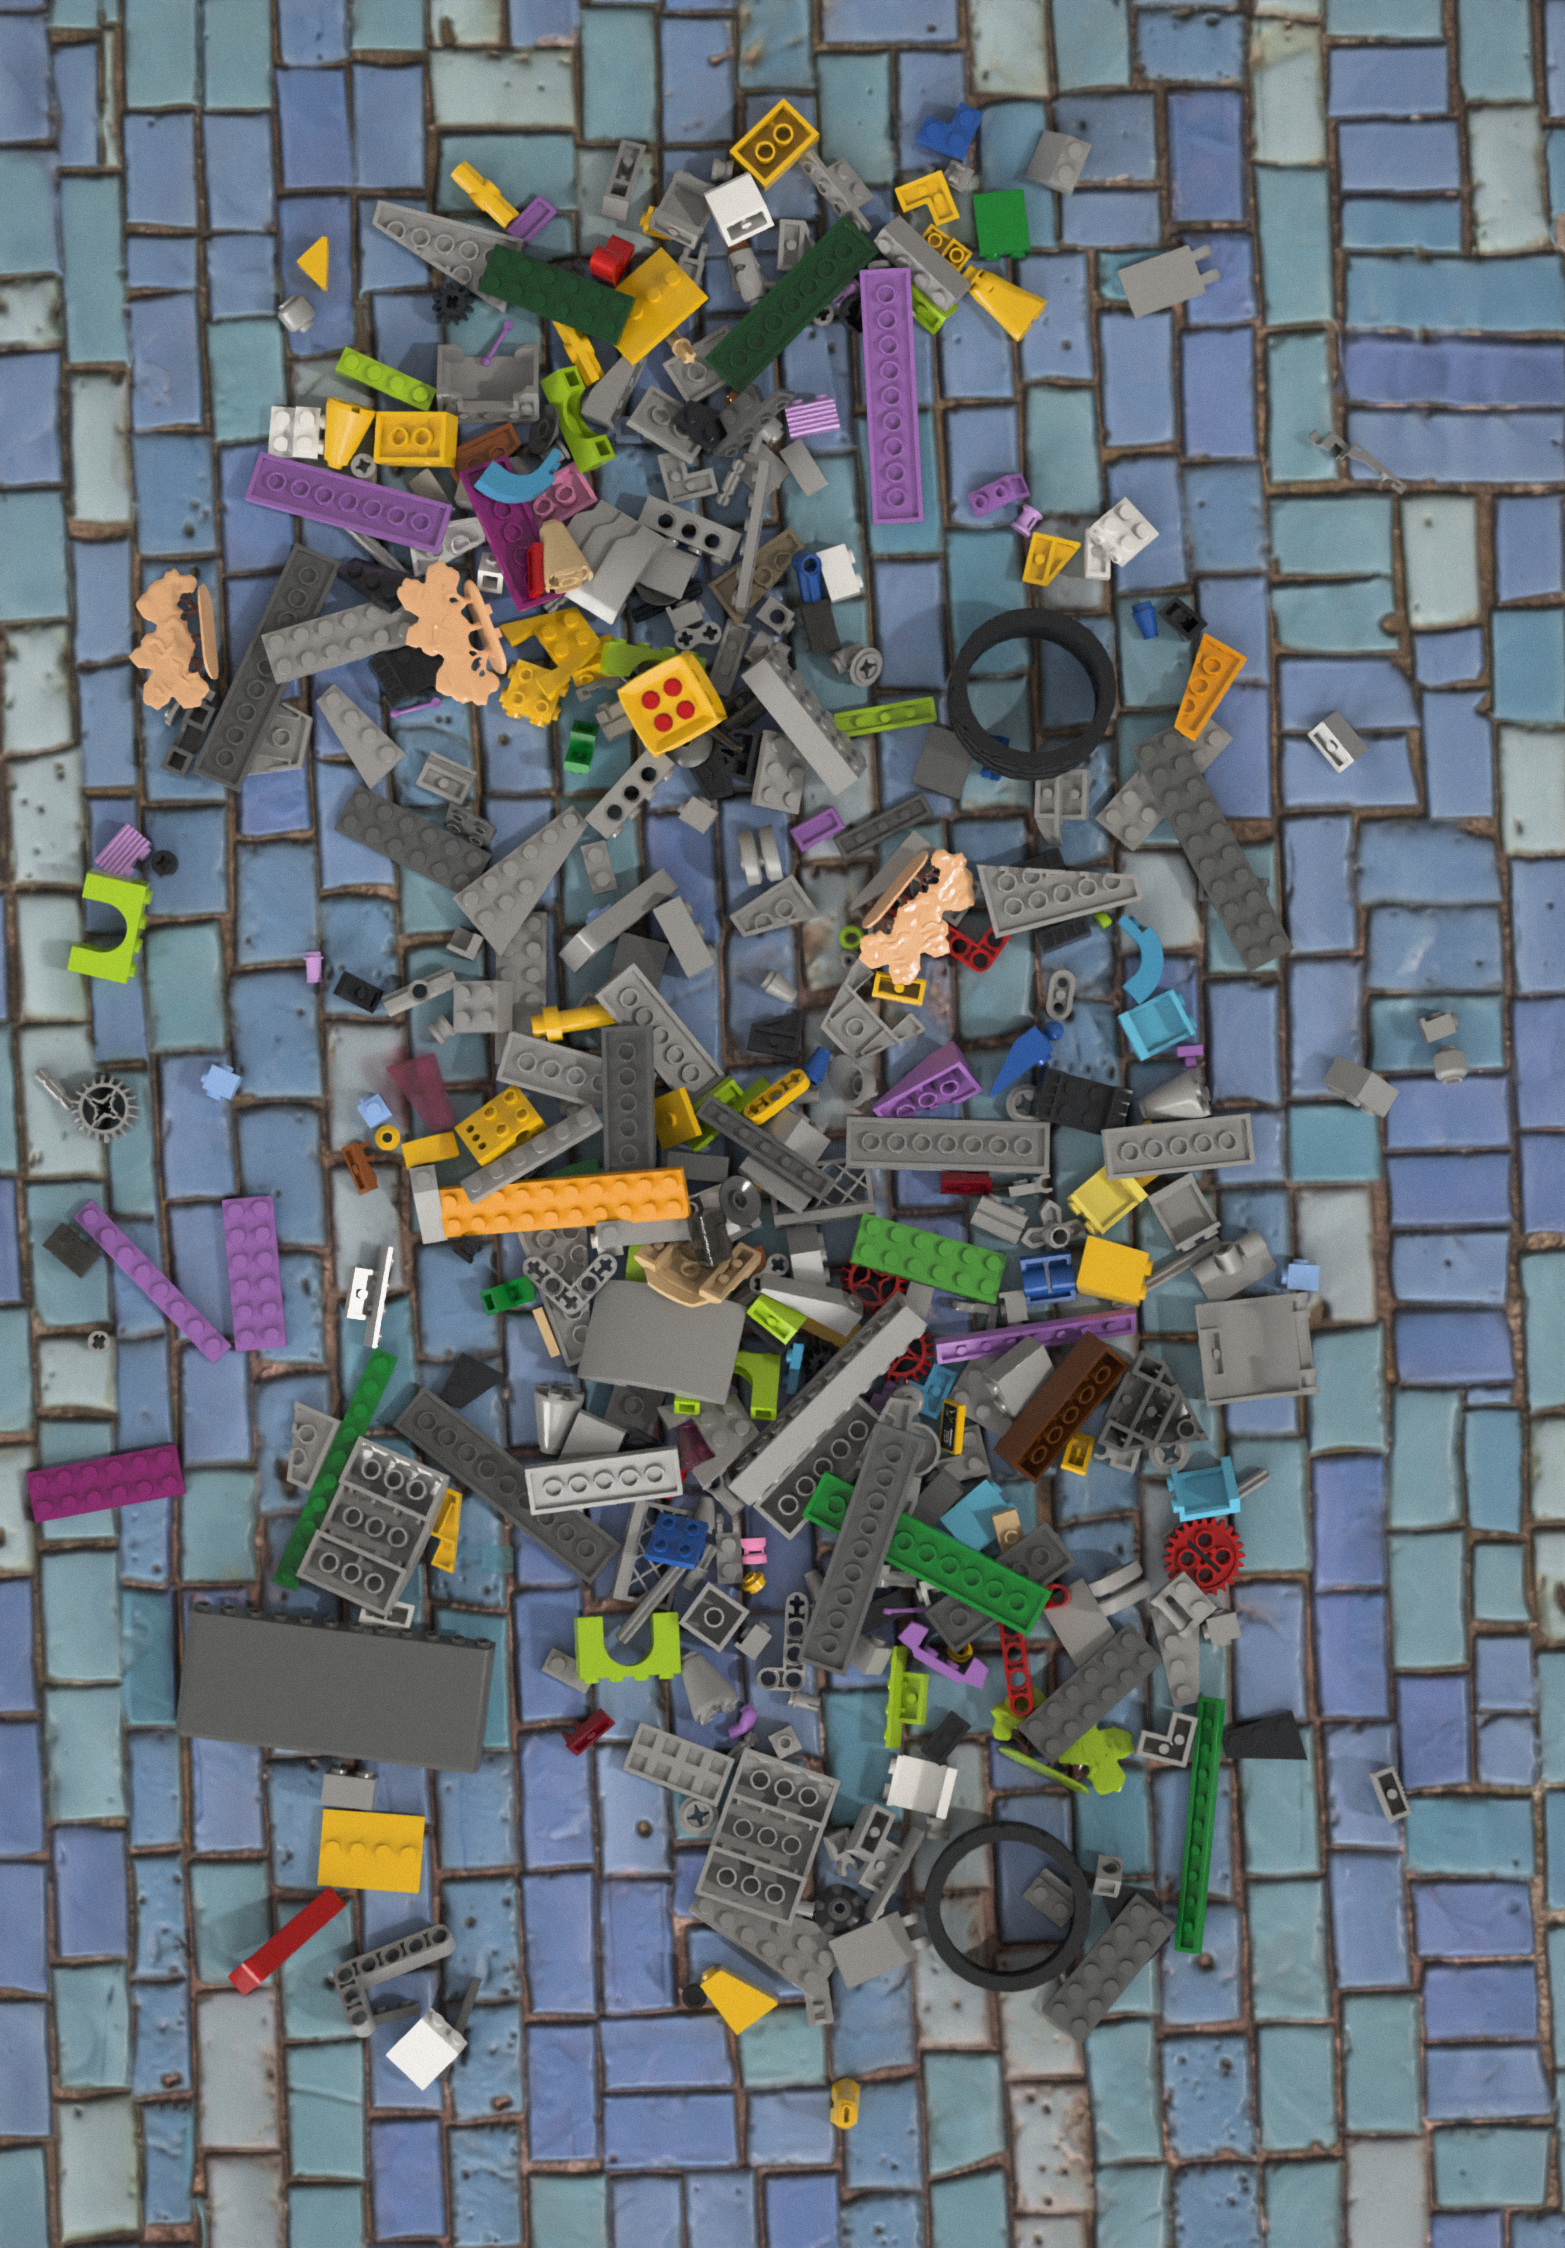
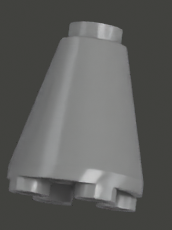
M1195 1067L1182 1072L1144 1095V1098L1139 1099V1106L1144 1119L1149 1117L1151 1119L1201 1118L1211 1115V1108L1208 1102L1211 1101L1208 1087H1203L1201 1084L1203 1077L1200 1068Z
M545 1382L536 1383L534 1403L537 1439L540 1445L539 1450L543 1453L559 1454L583 1405L585 1393L572 1390V1384L559 1382L558 1386H551Z
M695 1650L681 1658V1673L695 1721L705 1725L714 1720V1715L721 1711L726 1714L737 1707L735 1703L740 1697L737 1691L703 1655H699L698 1651Z

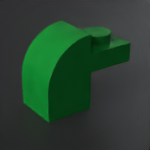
M574 720L563 770H568L574 774L589 773L593 762L599 724Z
M528 1275L479 1292L487 1316L536 1299L535 1289Z

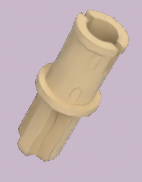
M674 329L665 337L666 342L672 347L673 354L680 357L685 364L696 361L694 359L696 353L691 348L690 341L683 338L678 330Z

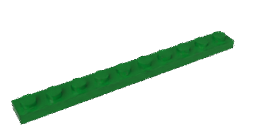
M378 1348L374 1349L272 1581L294 1591L297 1590L302 1579L296 1576L316 1530L320 1529L340 1485L338 1481L358 1437L365 1436L399 1359L398 1357Z
M1199 1696L1198 1721L1195 1730L1175 1951L1192 1954H1202L1226 1699Z

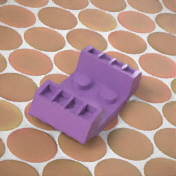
M910 1620L897 1634L898 1639L912 1649L913 1656L956 1683L966 1682L982 1689L989 1669L976 1656L973 1655L965 1669L961 1672L959 1670L960 1665L951 1659L946 1658L943 1661L938 1658L939 1653L926 1644L923 1648L919 1646L928 1632L927 1626Z

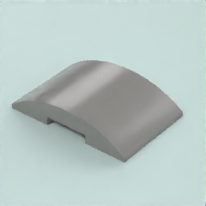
M608 1280L596 1293L577 1378L624 1387L632 1385L675 1393L679 1397L726 1405L748 1308L725 1299L721 1303H706L691 1308L660 1294L651 1288L648 1283Z
M359 1436L338 1481L340 1483L320 1529H317L296 1576L388 1617L407 1586L431 1536L447 1492L450 1476Z
M744 1747L694 1893L791 1927L841 1781Z

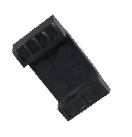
M407 645L390 650L387 653L383 651L370 659L367 666L390 705L394 708L435 685L436 674L442 666L444 658L440 654L430 656L424 653L421 647L414 648Z
M1058 847L1009 865L1010 867L1065 870V863ZM1085 915L1034 929L1044 955L1092 936Z
M1041 1067L1028 1116L1102 1136L1101 1130L1124 1127L1133 1091L1077 1077L1049 1067Z

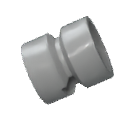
M760 630L748 649L745 659L753 662L773 646L777 650H781L788 657L792 648L781 641L773 642L771 635Z

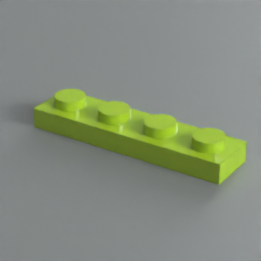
M933 696L833 714L835 725L840 731L844 730L849 738L937 722Z

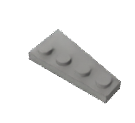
M334 683L316 701L371 791L406 754Z
M1177 1601L1168 1603L1185 1622L1191 1619ZM1158 1607L1149 1608L1161 1657L1164 1660L1163 1665L1174 1708L1198 1702L1199 1625L1189 1636L1182 1638L1178 1634V1629Z

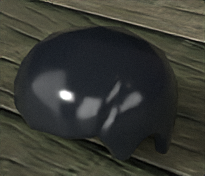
M860 292L849 294L840 303L839 319L843 326L858 334L862 333Z

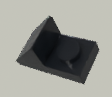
M1177 596L1158 613L1161 619L1178 633L1184 643L1190 642L1208 625L1204 619Z
M346 971L343 972L333 994L372 1014L384 993L383 990Z

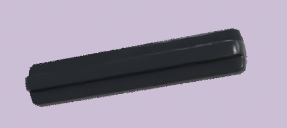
M695 581L686 586L681 600L664 606L647 603L632 610V617L636 623H640L666 611L665 608L668 606L673 608L681 601L690 600L701 595L703 590L699 582Z

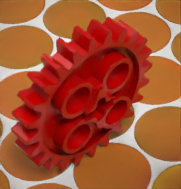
M1214 1516L1210 1517L1208 1521L1206 1518H1201L1198 1522L1196 1519L1190 1520L1191 1524L1189 1525L1183 1521L1181 1522L1183 1527L1181 1530L1173 1527L1176 1533L1175 1537L1167 1535L1171 1545H1163V1548L1169 1552V1554L1162 1555L1163 1560L1169 1561V1563L1163 1566L1166 1571H1171L1167 1575L1168 1578L1171 1580L1183 1569L1206 1596L1208 1591L1217 1596V1588L1219 1587L1225 1592V1583L1228 1582L1234 1585L1231 1577L1233 1575L1240 1577L1236 1568L1244 1567V1564L1238 1560L1245 1557L1244 1552L1238 1551L1244 1544L1241 1541L1235 1542L1240 1535L1237 1532L1232 1533L1234 1528L1230 1524L1224 1528L1225 1521L1222 1518L1216 1524ZM1203 1533H1208L1209 1539L1207 1542L1199 1544L1198 1537ZM1192 1541L1220 1567V1570L1215 1571L1187 1542ZM1220 1550H1226V1557L1220 1561L1216 1560V1554ZM1184 1552H1191L1192 1555L1189 1561H1180L1181 1555ZM1205 1568L1209 1569V1575L1204 1579H1199V1572Z

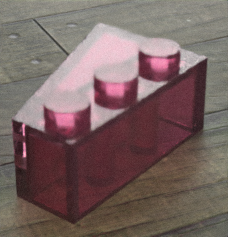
M433 1052L386 1067L433 1134L457 1126L436 1053Z

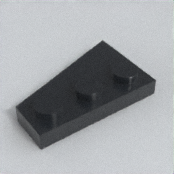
M354 557L337 570L340 580L390 614L403 606L397 596V590L402 586L405 578L416 579L422 584L425 583V579Z

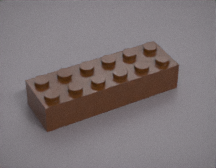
M1087 1330L1068 1356L1062 1360L1052 1376L1046 1380L1045 1385L1037 1395L1031 1399L1021 1415L1015 1419L1006 1434L1000 1438L993 1451L1036 1485L1130 1364Z

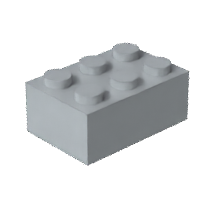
M680 896L653 909V913L688 980L716 967L714 960L717 959V956L711 944L706 946L702 938L706 937L699 921L694 923L690 916L694 913L687 899L682 901Z

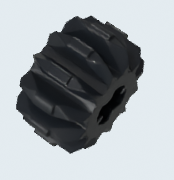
M449 282L447 283V291L442 287L438 288L442 296L433 295L432 299L437 304L432 305V310L439 311L436 315L438 320L445 317V325H449L451 319H454L455 325L459 326L458 318L461 317L465 322L469 320L465 312H474V309L468 305L473 304L475 301L473 297H468L470 294L468 288L461 292L462 284L458 283L454 290ZM453 299L455 302V299H457L458 308L453 309L451 307L449 309L448 301Z
M822 1340L818 1341V1347L810 1344V1352H803L805 1360L801 1362L802 1368L806 1369V1377L812 1375L814 1377L824 1366L822 1362L819 1365L818 1361L823 1359L825 1362V1359H827L828 1362L840 1348L836 1347L833 1349V1342L831 1341L826 1346H823Z

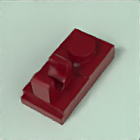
M958 1171L941 1172V1194L988 1195L992 1192V1177H990L989 1172H983L982 1174H976L975 1172L967 1174V1172Z
M600 1708L598 1711L590 1714L582 1726L574 1721L572 1724L575 1727V1732L572 1735H569L565 1730L561 1734L566 1741V1747L578 1756L616 1723Z

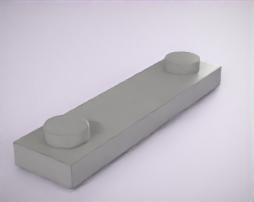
M698 1213L691 1214L689 1218L642 1222H631L629 1220L596 1222L598 1248L700 1239Z

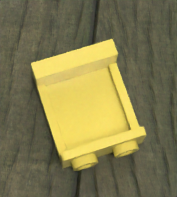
M1104 1166L1066 1199L1069 1201L1067 1205L1076 1216L1080 1214L1086 1221L1084 1223L1086 1229L1092 1235L1097 1234L1100 1237L1136 1205L1148 1197V1194L1134 1178L1107 1181Z

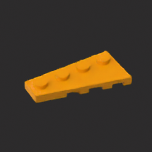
M1204 632L1174 728L1191 740L1196 741L1246 663L1247 657Z

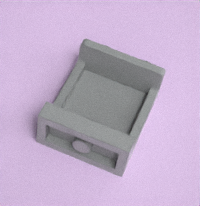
M677 169L658 208H655L651 216L649 228L695 249L712 216L703 193L716 186L697 179L688 172H682Z
M1191 1172L1146 1197L1176 1251L1182 1249L1183 1252H1186L1197 1245L1195 1240L1204 1236L1206 1240L1219 1233L1217 1228L1221 1226Z

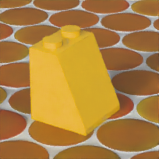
M1088 1235L1076 1283L1079 1294L1139 1307L1140 1300L1145 1301L1148 1286L1144 1285L1146 1276H1151L1154 1262L1150 1261V1255L1147 1252Z
M722 1964L717 1968L715 1965H712L702 1973L701 1988L736 2035L778 2005V1997L774 1993Z

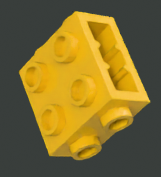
M518 659L517 664L512 663L507 678H510L511 681L508 688H503L499 702L503 703L502 709L506 710L505 715L515 719H520L521 716L529 718L530 724L541 728L545 724L551 726L552 720L556 722L561 711L558 703L561 697H566L570 683H567L565 686L562 685L556 691V696L548 700L538 686L536 679L552 670Z

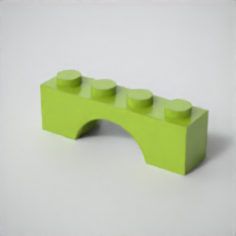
M347 346L335 368L337 374L360 385L376 389L417 412H431L437 400L436 388Z
M576 365L558 369L541 380L540 383L549 404L554 405L559 412V427L580 474L596 470L616 458L607 435L597 434L590 430L582 418L580 401L586 388Z
M612 638L611 641L603 643L599 673L626 677L630 676L633 669L643 661L660 664L665 660L678 656L679 653H675V648L661 646L660 650L651 649V644L636 642V646L626 644L627 640ZM691 651L705 671L707 658L699 657L698 652Z

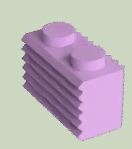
M828 394L815 396L812 402L804 403L802 399L789 402L788 407L784 408L790 440L840 430L834 397L828 398Z
M126 823L94 862L106 872L130 877L135 871L133 868L138 860L144 861L152 850L149 847L152 843L130 824Z

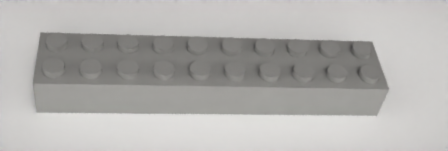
M898 1290L778 1412L776 1421H770L759 1432L760 1439L739 1459H735L727 1467L723 1474L728 1488L749 1506L754 1502H759L766 1494V1489L772 1483H778L784 1475L783 1472L790 1465L794 1466L807 1448H811L817 1443L819 1435L825 1429L829 1430L837 1421V1417L843 1411H848L861 1393L864 1394L871 1388L872 1381L878 1375L881 1376L886 1373L890 1363L907 1351L911 1341L914 1338H920L924 1334L928 1324L921 1310Z

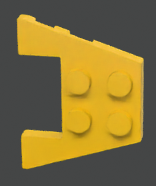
M577 607L499 626L502 635L511 647L535 635L557 666L554 670L536 679L538 686L548 700L553 699L556 696V691L571 680L570 677L578 668L582 669L602 648L600 639Z
M447 1488L440 1513L431 1533L432 1536L441 1539L431 1564L449 1573H454L462 1493Z

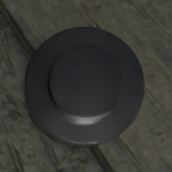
M692 1983L684 1988L682 2001L690 2009H699L706 2003L707 1994L700 1984Z

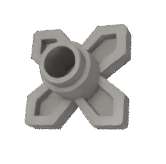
M1045 1199L1038 1209L1042 1226L1026 1227L1020 1235L1019 1241L1031 1249L1045 1245V1253L1067 1250L1066 1245L1070 1240H1080L1087 1229L1084 1223L1075 1217L1062 1221L1061 1207L1050 1199Z

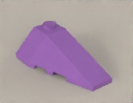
M952 1041L932 1052L871 1107L879 1118H908L914 1116L916 1111L929 1108L930 1111L938 1109V1105L952 1102L953 1105L961 1103L983 1091V1088L967 1058L955 1042Z

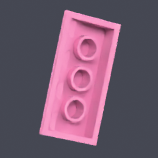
M575 461L552 475L556 480L546 492L538 498L527 502L539 530L549 520L562 522L567 528L575 514L594 510L599 503L584 475L580 474Z

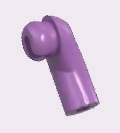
M743 1705L740 1710L742 1712L740 1721L727 1727L731 1739L753 1729L757 1719V1711L753 1705Z

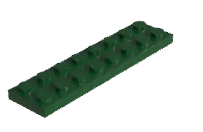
M843 215L720 341L703 361L740 395L880 250Z

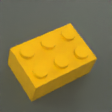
M783 98L729 151L730 158L745 173L749 171L754 182L766 192L819 141V133Z

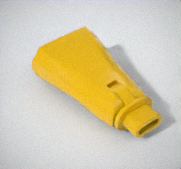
M971 264L962 275L972 284L968 289L972 297L1017 342L1025 336L1031 327V321L1035 322L1047 305V300L1008 282L994 273L984 271L982 268L978 270Z
M840 2079L832 2084L831 2099L834 2105L830 2107V2121L839 2128L849 2129L858 2123L860 2085L854 2079Z

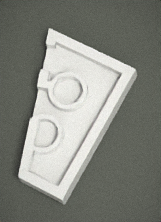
M472 517L449 521L439 555L410 547L414 576L421 577L426 574L428 566L440 561H444L446 564L484 544L486 538L478 518Z

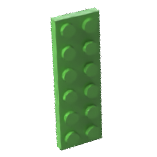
M863 1213L861 1214L849 1263L994 1305L996 1304L1007 1255Z

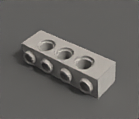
M651 495L648 496L638 519V522L672 541L676 547L678 544H682L688 547L687 551L694 555L701 556L702 553L711 557V562L720 566H724L725 563L731 565L742 540V534ZM664 516H668L673 520L672 526L666 529L658 524L659 520ZM687 526H692L695 528L696 534L692 538H685L682 535V530ZM709 536H715L720 542L717 547L709 548L706 546L705 540Z
M646 749L584 818L585 821L607 841L611 837L615 840L625 829L622 826L628 818L632 821L642 809L639 806L645 799L649 802L657 794L658 790L656 787L661 781L666 783L674 775L675 771L673 768L675 763L665 754L655 758ZM648 768L656 772L655 779L650 782L644 781L641 777L642 772ZM630 787H634L639 791L638 798L632 801L625 798V791ZM613 806H618L622 809V815L618 819H611L608 816V810Z

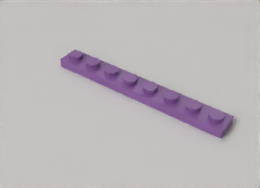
M93 1200L89 1201L73 1217L213 1364L232 1347L229 1341Z
M1134 1307L935 1338V1359L937 1365L1006 1354L1028 1335L1046 1348L1077 1343L1087 1330L1099 1339L1135 1334L1136 1312Z

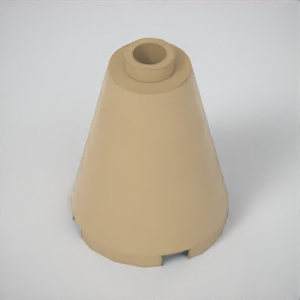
M557 520L545 522L539 533L540 542L543 543L544 588L546 592L550 593V589H554L555 594H561L579 589L583 586L582 581L588 578L590 582L594 576L590 565L564 523Z

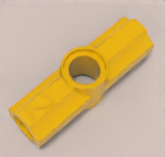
M466 160L460 163L450 175L469 195L470 200L481 211H486L504 230L519 216L517 210L501 196L502 194L498 188L487 178L484 179Z
M552 321L564 343L563 347L572 365H576L586 387L596 385L605 376V373L594 355L595 351L587 335Z

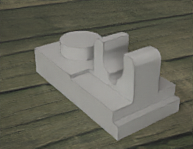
M827 1978L814 1999L804 1993L809 2026L834 2023Z

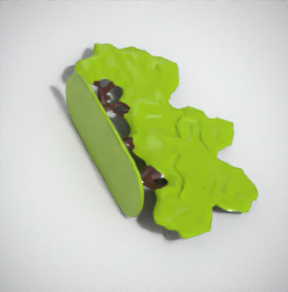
M1035 1685L1033 1689L1036 1709L1046 1699V1696ZM1008 1695L1004 1703H997L990 1710L995 1718V1724L992 1728L994 1737L1002 1741L1015 1738L1021 1748V1751L1018 1752L1005 1746L999 1747L998 1750L1008 1758L1080 1794L1089 1795V1790L1077 1782L1078 1779L1085 1777L1092 1781L1095 1791L1100 1795L1109 1794L1112 1791H1121L1126 1775L1117 1761L1118 1759L1126 1758L1134 1752L1133 1738L1128 1731L1115 1726L1098 1730L1095 1724L1052 1765L1049 1762L1047 1765H1044L1029 1757L1030 1749L1034 1748V1745L1030 1741H1028V1744H1025L1026 1739L1021 1738V1731L1016 1727L1027 1716H1019L1012 1712ZM1025 1697L1017 1701V1709L1020 1712L1028 1709L1029 1702ZM1013 1729L1017 1730V1736L1012 1734ZM1055 1763L1071 1764L1072 1778L1054 1770ZM1084 1765H1088V1771L1081 1772Z

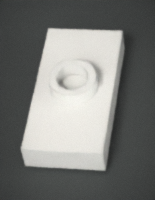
M1086 528L1084 534V579L1108 581L1111 572V559L1102 545H1098L1093 541L1091 533L1088 531L1090 528Z

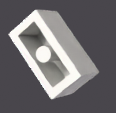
M844 543L816 553L822 562L821 574L831 604L860 595V588L864 586L860 573H854L852 564L856 563L851 548L846 549Z

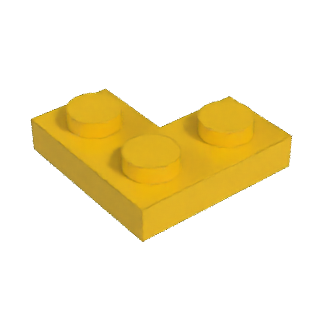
M942 170L894 189L903 212L927 203L936 227L960 217Z

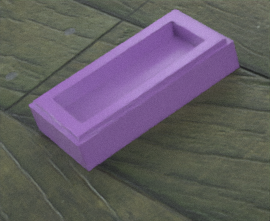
M539 194L505 229V232L510 236L524 239V249L558 214V211Z
M831 806L792 828L789 832L802 853L846 827L834 806Z

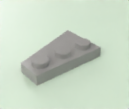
M791 874L729 917L742 937L745 938L820 917L821 915L793 874Z
M890 1395L877 1421L911 1432L916 1399ZM875 1426L853 1468H862Z

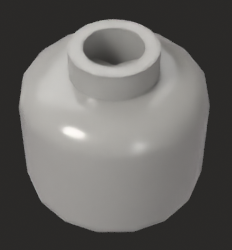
M292 294L278 306L280 309L278 318L290 332L300 330L304 333L314 324L312 318L315 316V310L303 296L295 297Z
M1447 1045L1441 1047L1440 1052L1433 1056L1435 1076L1438 1080L1443 1081V1084L1447 1085L1463 1081V1077L1468 1073L1464 1051L1455 1049L1454 1045Z
M910 1384L901 1385L892 1393L893 1396H906V1398L910 1396L916 1399L913 1416L922 1410L924 1396L916 1386Z

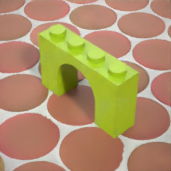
M93 868L87 872L82 897L108 903L119 909L126 920L127 932L124 941L114 947H100L76 941L71 948L67 970L127 984L131 977L135 978L138 963H134L136 953L140 954L143 939H140L139 936L141 929H145L148 915L144 914L145 907L150 905L153 890H149L151 882Z
M745 1350L738 1351L733 1373L742 1376L751 1385V1419L776 1421L781 1355H775L771 1352L759 1354L750 1353ZM675 1395L674 1413L700 1415L701 1400Z
M652 1612L649 1615L650 1645L648 1651L639 1661L629 1665L618 1664L607 1654L604 1646L603 1616L574 1617L576 1678L583 1679L584 1684L599 1683V1678H609V1682H623L624 1677L634 1676V1681L649 1680V1675H659V1679H673L674 1674L681 1673L678 1612Z

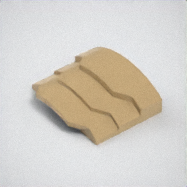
M690 1240L643 1244L635 1253L634 1258L645 1269L647 1283L651 1288L677 1303L692 1308L706 1303H721L732 1290H735L743 1279H747L761 1262L762 1253L741 1242L738 1243L732 1252L714 1242L694 1250Z

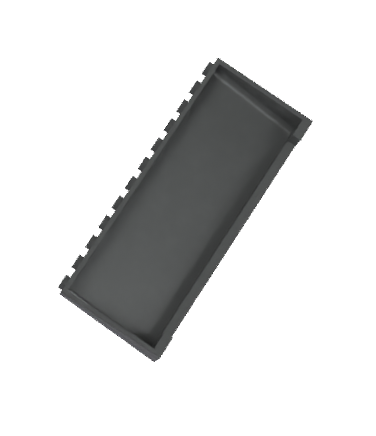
M207 1601L192 1602L189 1613L175 1732L185 1737L460 1773H477L480 1770L484 1751L496 1642H491L483 1637L468 1639L460 1634L445 1636L440 1635L436 1631L422 1633L414 1632L413 1629L406 1627L392 1629L383 1624L369 1626L359 1621L346 1623L338 1622L335 1618L315 1619L307 1614L292 1616L287 1615L283 1611L269 1613L262 1612L259 1608H248L246 1610L239 1609L231 1604L216 1606L211 1605Z

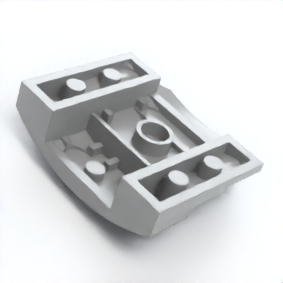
M601 499L594 510L575 514L567 526L568 532L590 565L594 576L590 582L588 578L582 581V587L566 592L564 596L615 626L627 606L625 603L627 597L649 560H654L666 538Z

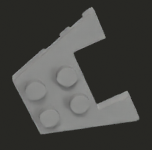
M280 702L247 776L303 769L313 723L312 717L286 703Z
M859 957L853 962L819 1025L844 1054L851 1057L856 1063L926 1030L911 1012L905 1015L892 1029H889L860 998L856 991L875 973Z
M736 1394L728 1395L726 1405L701 1401L700 1415L674 1413V1404L657 1408V1413L667 1430L692 1419L714 1455V1458L693 1467V1473L704 1490L708 1489L712 1485L711 1482L718 1476H721L735 1459H739L760 1439L759 1431Z

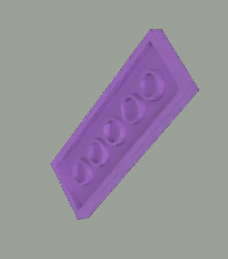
M274 1196L222 1200L236 1352L287 1347Z

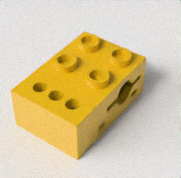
M376 411L373 462L385 467H455L458 417L448 412Z
M514 1085L508 1087L454 1127L483 1168L549 1129L521 1089Z

